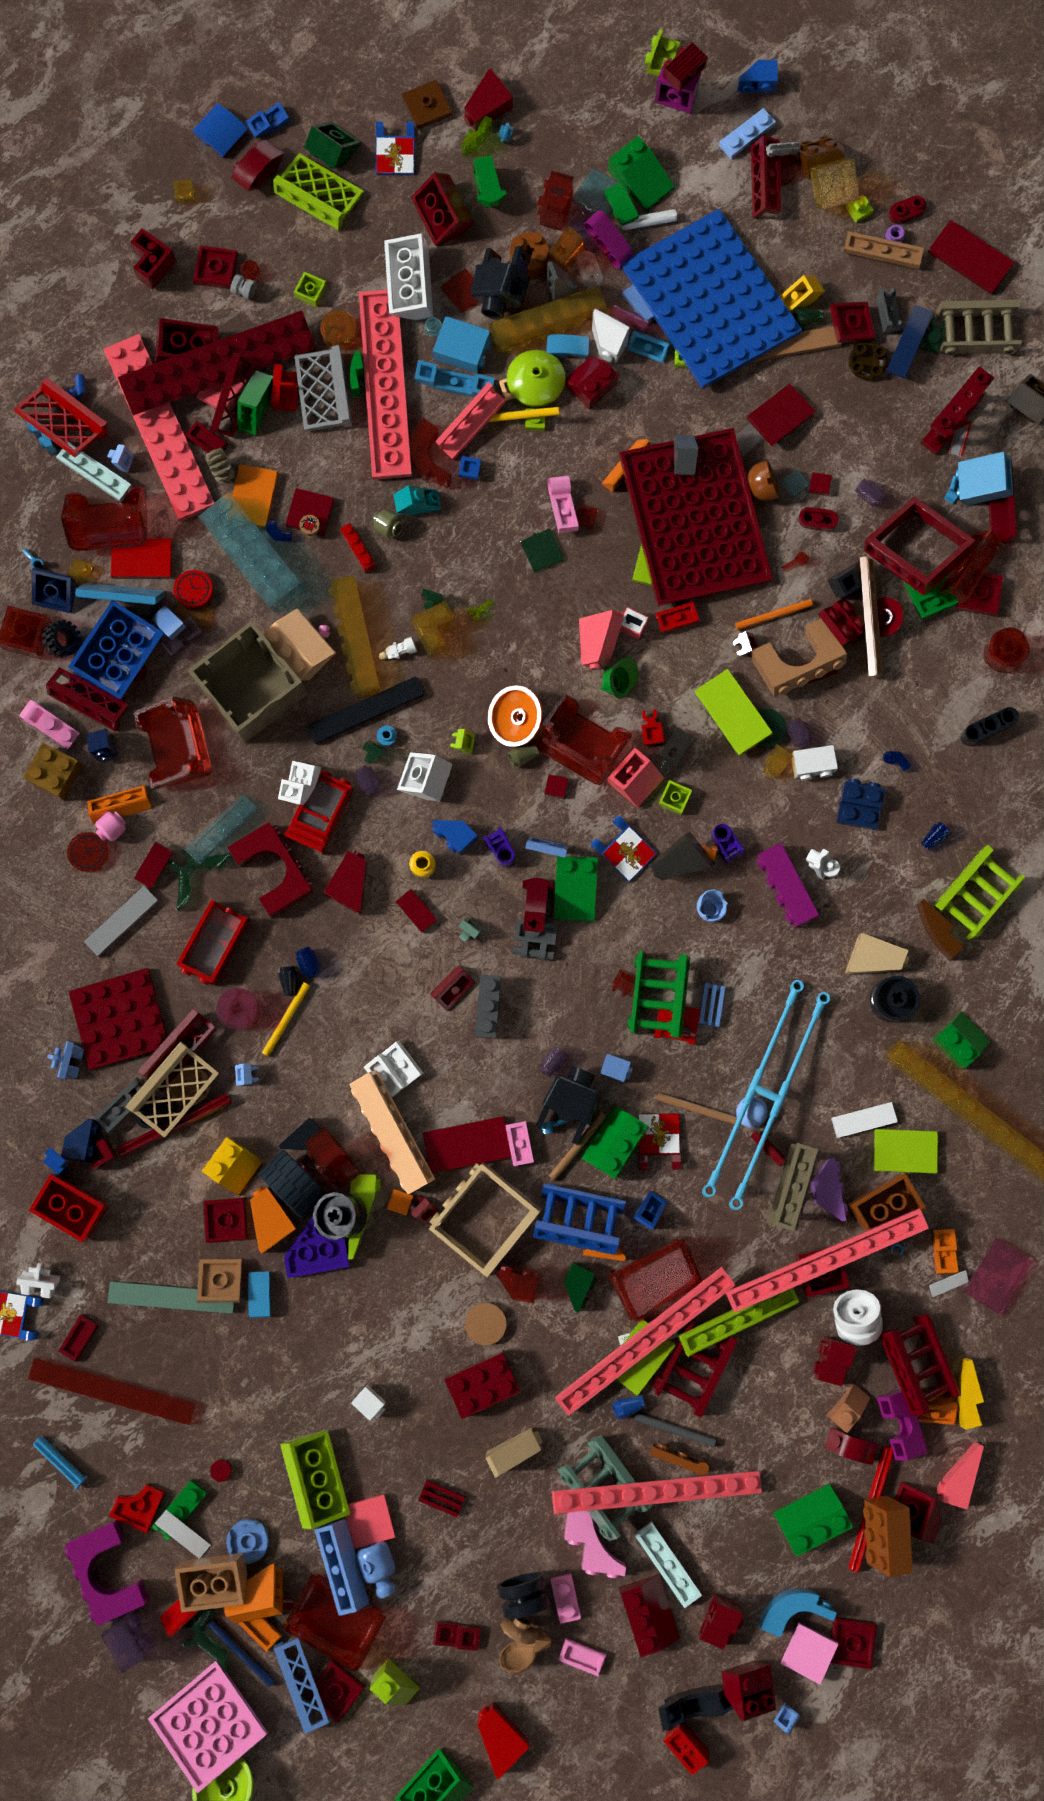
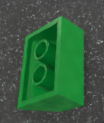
M614 1106L581 1159L617 1181L648 1132L649 1126Z
M830 1483L773 1512L796 1557L853 1528Z
M438 1748L394 1799L396 1801H462L474 1786L464 1771L442 1749Z

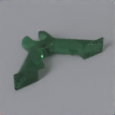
M187 849L180 850L187 857V864L184 867H179L172 860L170 861V867L179 875L176 910L181 911L192 900L190 897V892L193 890L190 886L191 875L197 869L208 868L210 871L214 867L222 869L223 865L231 859L232 855L230 853L195 857Z
M216 1608L200 1610L194 1620H189L179 1629H191L194 1631L195 1637L181 1641L180 1644L184 1648L198 1646L227 1672L230 1668L227 1649L220 1648V1642H214L206 1635L205 1625L210 1617L215 1616Z

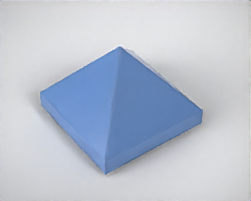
M784 1702L773 1722L790 1735L800 1715Z

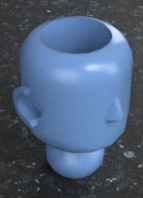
M379 1541L358 1550L356 1558L364 1581L368 1584H376V1595L380 1599L394 1594L396 1586L390 1580V1576L395 1572V1563L388 1544L385 1541Z

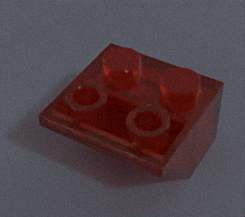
M502 1265L501 1269L497 1268L496 1276L513 1300L534 1303L538 1283V1275H535V1271L522 1269V1272L514 1271V1267Z

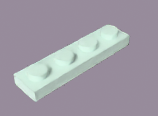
M68 442V445L71 446L73 449L77 448ZM64 449L57 455V459L119 502H122L133 488L129 482L83 451L75 458Z
M652 1521L634 1533L684 1608L702 1596Z

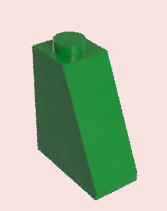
M254 371L238 399L239 431L254 436L257 435L272 395L273 376Z

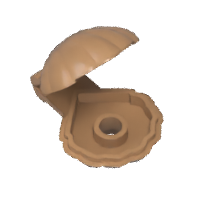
M525 1617L505 1619L500 1624L503 1632L514 1639L515 1642L509 1643L501 1651L500 1667L511 1674L523 1673L532 1666L536 1660L537 1653L550 1647L551 1638L541 1627L534 1628L531 1626L530 1620Z

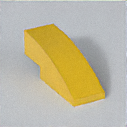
M964 1358L957 1382L961 1395L956 1397L960 1427L967 1430L982 1426L976 1404L983 1403L984 1400L972 1359Z

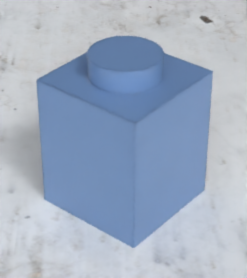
M607 1054L600 1075L624 1082L625 1078L629 1080L633 1068L629 1067L631 1062Z

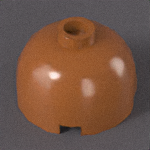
M769 460L755 464L748 473L750 493H753L754 497L760 501H771L780 497L778 484L774 479V471Z

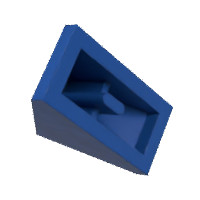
M649 1191L633 1218L653 1230L667 1201Z

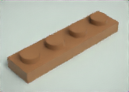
M848 231L843 253L919 269L924 248Z

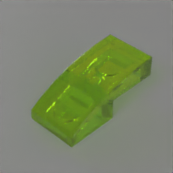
M485 116L477 132L469 129L461 144L463 156L466 157L474 152L487 139L492 131L491 118Z

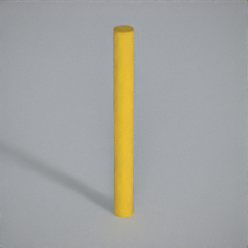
M560 407L496 413L489 422L560 415Z
M303 982L262 1051L264 1055L270 1056L309 990L310 985Z

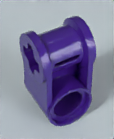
M719 824L712 830L711 838L725 863L729 864L735 857L745 854L743 846L728 825ZM718 829L724 830L726 838H718L716 831Z
M499 827L498 831L489 836H483L486 845L495 856L499 865L506 868L511 867L515 862V853L502 828ZM503 853H510L512 856L508 861H503L500 857Z

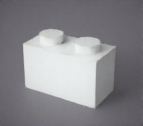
M833 745L797 750L791 754L794 778H800L801 781L810 780L816 775H820L821 778L830 777L838 769Z

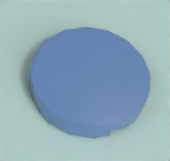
M247 1518L238 1521L232 1526L227 1535L226 1545L229 1554L244 1552L246 1564L257 1562L265 1555L269 1548L270 1537L263 1523L256 1519Z

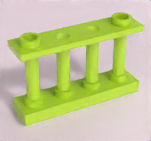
M986 845L979 851L932 906L938 912L942 910L948 911L971 930L966 936L968 940L974 937L978 938L984 932L983 926L1013 891L1016 893L1023 886L1021 881L1025 878L1021 874L1014 879L991 859L990 854L993 849L989 845ZM981 864L983 866L986 865L1010 885L1003 894L978 874L977 869ZM968 879L970 881L973 880L997 900L990 909L966 890L964 884ZM955 895H960L984 915L977 924L953 905L951 899Z

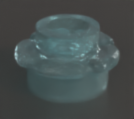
M436 317L428 318L423 326L424 332L432 337L437 336L442 327L441 321Z

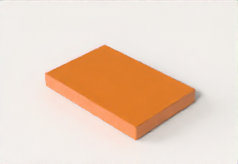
M239 464L227 521L267 529L278 471Z

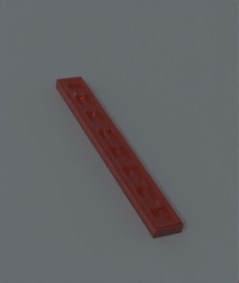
M34 1358L28 1379L186 1425L191 1424L196 1403L39 1358Z

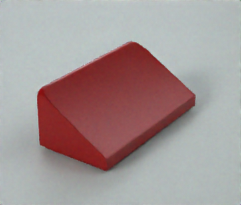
M178 1599L160 1617L168 1636L172 1637L200 1610L181 1612L180 1600Z

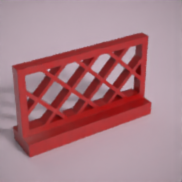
M47 377L41 381L40 388L14 407L15 413L74 458L98 438L102 440L107 436V422ZM43 395L48 399V402H36V399ZM25 407H34L35 413H26L23 409ZM37 407H49V413H37ZM51 408H60L63 410V413H51ZM38 419H50V424H40ZM52 419H64V425H52ZM66 419H75L78 425H67ZM53 430H65V436H56L53 434ZM67 430H79V436H67ZM81 430L91 431L93 435L82 436ZM68 442H80V445L73 449L68 445Z

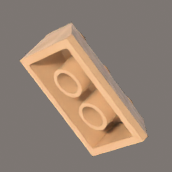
M295 609L274 622L263 634L270 642L274 651L285 660L300 680H310L336 654L299 609Z

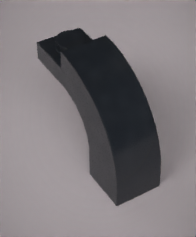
M723 1685L704 1686L674 1694L664 1699L665 1704L658 1707L662 1729L666 1731L672 1730L691 1718L705 1715L723 1716L733 1709L724 1695Z

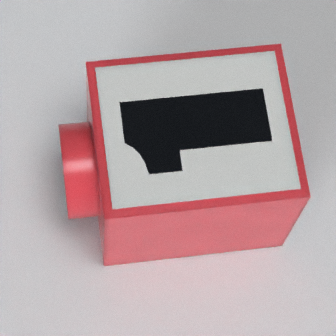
M627 607L624 613L620 612L624 617L620 632L639 640L649 617Z

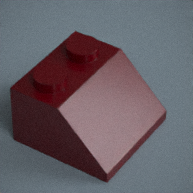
M590 356L565 379V386L590 410L618 384L619 374L606 361Z

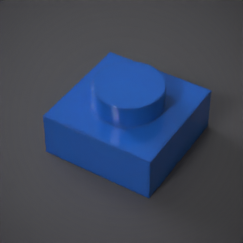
M462 456L458 477L478 481L481 459Z

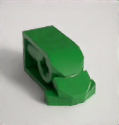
M492 155L473 159V175L478 191V202L490 208L500 205L507 193L506 190L501 191Z

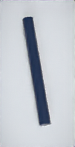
M214 1619L208 1624V1627L268 1687L274 1683L275 1680Z

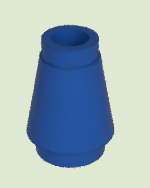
M640 1395L617 1399L615 1403H612L616 1418L618 1420H625L645 1408V1403Z

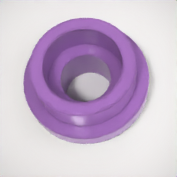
M900 225L889 227L885 234L886 240L902 243L905 238L903 227Z

